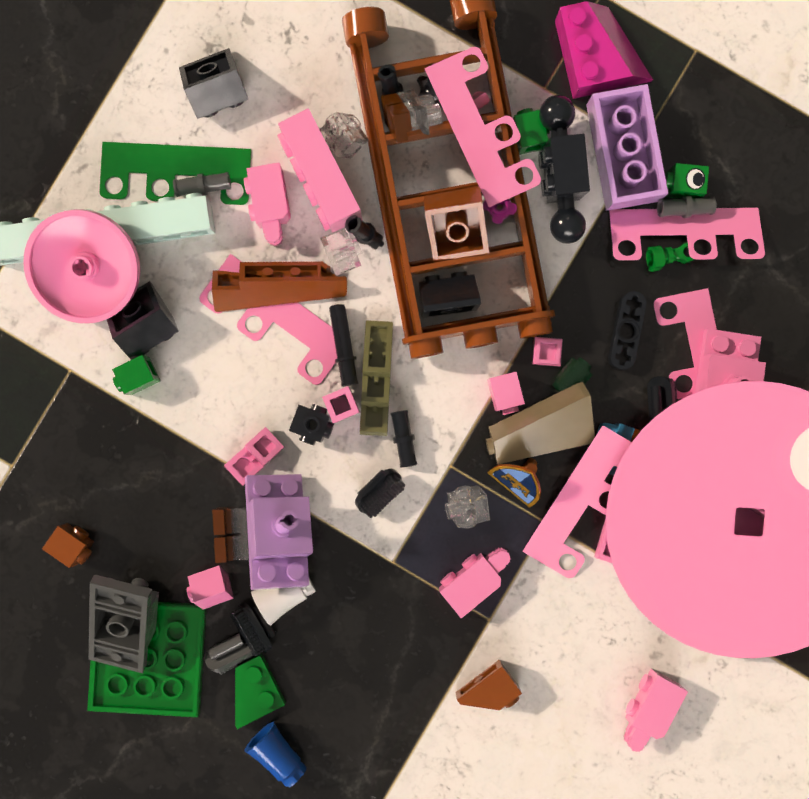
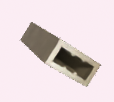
M577 383L490 426V438L486 439L489 455L494 454L497 464H503L591 444L595 438L591 395L584 383Z

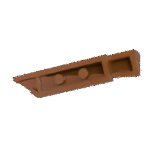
M323 261L240 262L239 273L213 270L212 297L214 311L216 312L338 298L347 295V277L336 276L331 272L330 266Z

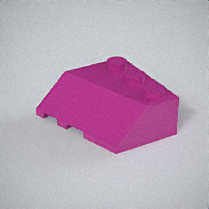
M585 1L559 8L555 24L573 99L643 84L653 80L609 7Z

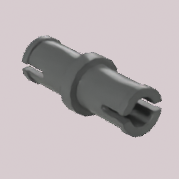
M229 172L212 175L199 173L197 177L173 179V188L176 197L191 193H201L204 196L208 192L230 190L231 180Z
M683 196L681 199H660L657 203V214L660 217L682 216L683 218H690L692 215L701 214L713 215L716 212L717 203L713 196L706 198Z

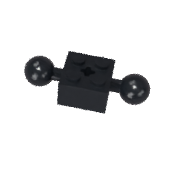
M554 95L543 102L539 111L542 125L551 131V137L543 146L542 152L538 154L539 168L544 169L545 180H541V192L543 197H547V203L558 204V211L553 215L550 222V231L553 237L561 243L570 244L578 241L586 229L584 216L574 207V201L580 200L590 192L585 134L568 135L567 129L575 119V107L571 100L562 95Z

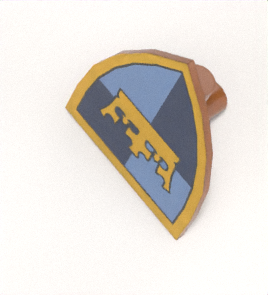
M528 458L522 467L512 464H499L488 471L490 476L529 508L540 499L541 487L535 474L537 472V462L533 458Z

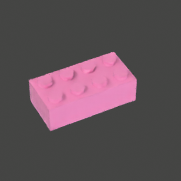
M309 108L278 123L282 133L277 136L287 157H294L290 162L299 181H306L303 187L312 206H319L316 213L325 231L330 229L335 236L346 230L345 222L350 216L356 215L362 220L361 210Z

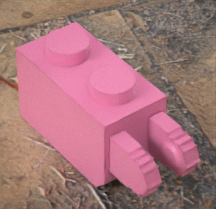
M280 163L246 168L248 177L244 178L246 193L251 194L253 204L248 205L251 221H256L259 228H263L264 237H266L265 239L268 243L277 247L283 241L281 225L287 224L291 218L283 169Z
M498 547V549H495L486 557L482 553L478 556L472 554L462 563L463 568L456 574L452 571L440 581L442 584L439 587L440 593L460 618H463L500 587L501 577L498 573L510 562L509 552L502 547Z
M653 669L642 677L639 683L640 690L636 698L631 699L626 708V719L629 721V724L623 736L632 751L640 752L644 748V745L647 744L651 736L656 739L665 736L688 693L679 683Z

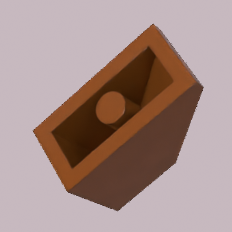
M500 660L496 661L455 692L456 699L460 705L501 710L504 707L510 708L517 703L519 696L522 694L520 687Z

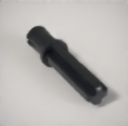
M344 304L332 305L329 307L337 354L335 363H338L341 387L357 385L359 383L354 362L357 358L353 356L346 308Z

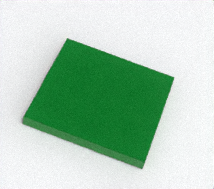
M158 602L156 631L148 646L147 665L144 672L139 673L91 660L87 711L199 717L207 608L202 610L196 604Z

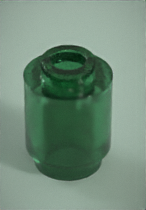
M580 357L577 360L571 358L554 378L556 381L552 386L558 392H561L577 383L583 382L585 385L593 376L590 372L591 365Z

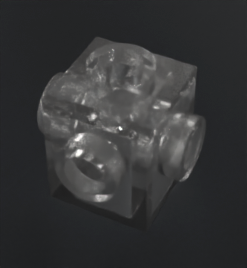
M333 113L326 119L325 124L320 129L330 151L336 157L351 159L369 141L360 128V121L353 114Z
M478 485L473 487L460 486L455 491L447 493L448 503H445L446 515L449 520H453L458 528H472L477 523L490 520L487 494Z

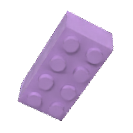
M648 84L592 94L586 106L606 211L654 203L668 195V189Z

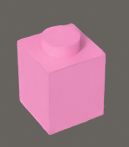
M517 372L487 379L495 411L502 410L503 415L518 412V406L525 404Z
M349 386L322 397L333 423L361 413Z
M220 565L188 576L190 585L187 587L188 598L191 603L196 604L202 610L234 599L229 575Z

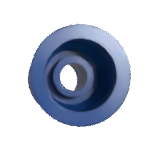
M274 722L263 727L245 748L247 754L257 760L277 781H281L286 787H291L298 782L307 769L300 761L301 758L284 739Z

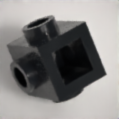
M313 403L311 408L298 404L289 431L300 435V441L314 446L316 441L321 443L324 438H330L334 423L330 422L331 417L326 414V408ZM313 419L317 422V427L314 430L310 427V422Z

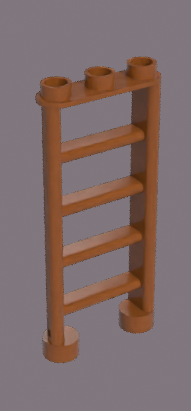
M450 0L455 27L463 30L478 28L481 44L479 49L488 64L486 75L494 112L480 114L484 124L486 125L504 116L512 117L495 32L494 20L497 17L495 1ZM362 7L346 13L342 17L346 45L351 51L405 336L402 339L403 345H409L411 359L442 354L444 351L441 339L462 335L466 349L498 343L496 329L518 325L520 339L552 333L551 318L555 317V311L550 310L547 301L526 191L510 198L511 203L517 206L514 220L519 242L489 247L490 253L436 262L433 261V258L409 262L399 211L424 206V196L475 188L479 187L477 182L400 197L396 196L387 146L454 134L448 120L412 127V131L407 132L408 141L400 143L395 141L390 131L384 132L375 85L376 81H380L378 70L382 66L372 68L369 48L377 47L389 38L385 12L379 7ZM462 51L389 65L395 67L397 77L426 72L424 68ZM470 54L464 57L462 65L480 62V59L476 55ZM505 123L497 126L499 140L508 141L513 135L511 126ZM517 143L501 149L505 168L520 162ZM520 167L515 172V179L519 184L525 185L522 167ZM521 255L531 307L421 327L412 275Z

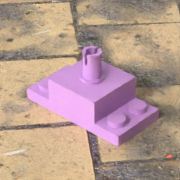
M247 475L245 477L251 590L309 586L307 557L313 553L309 497H303L302 475Z

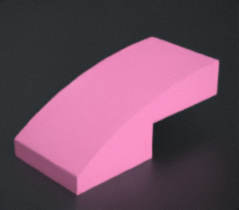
M265 427L240 452L229 460L224 467L244 486L245 477L247 475H256L284 446Z

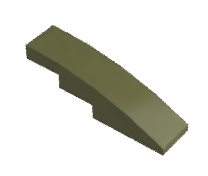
M366 320L360 435L387 436L393 322Z

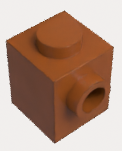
M66 523L57 526L42 549L68 568H71L78 564L82 565L92 553L90 547L94 541L88 538L89 533L78 526L73 527Z

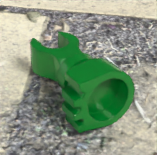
M688 242L674 249L672 247L663 249L661 246L648 247L646 250L648 270L651 272L660 271L665 264L673 263L674 261L684 264L693 261V258L687 257L683 253L684 249H688Z

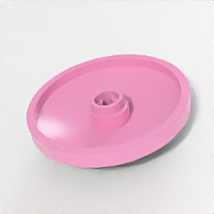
M74 209L54 214L34 229L25 247L24 272L32 293L51 313L71 322L96 323L114 316L131 301L139 284L140 261L133 241L118 223L95 211Z

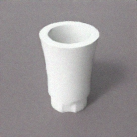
M309 578V586L260 589L251 591V594L263 618L271 626L282 615L306 600L307 596L315 593L316 590Z

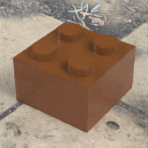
M480 187L424 196V212L434 262L490 253Z

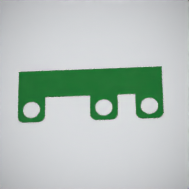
M102 142L99 192L103 198L124 199L128 194L129 173H147L146 197L151 201H158L160 198L174 197L173 179H175V175L197 176L199 173L212 175L229 172L231 183L241 184L244 193L240 199L232 200L227 196L225 189L221 190L220 199L224 204L244 205L249 199V194L246 193L244 178L248 177L246 168H250L251 149ZM110 177H118L123 183L122 190L117 194H111L106 190L105 183ZM157 179H164L169 184V191L164 196H157L152 191V184Z

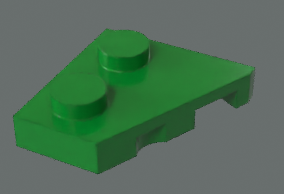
M262 653L246 662L244 661V663L237 665L235 668V726L239 729L286 704Z

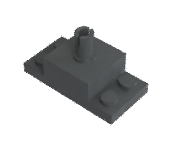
M94 575L90 582L89 660L143 673L147 665L148 646L156 631L159 592L152 591L148 587V582L142 578H135L132 580V584L113 578Z

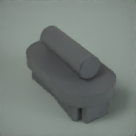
M238 633L212 646L206 653L205 663L211 671L222 675L229 671V669L231 670L232 667L234 668L238 664L244 663V661L246 662L256 656L252 655L241 634Z

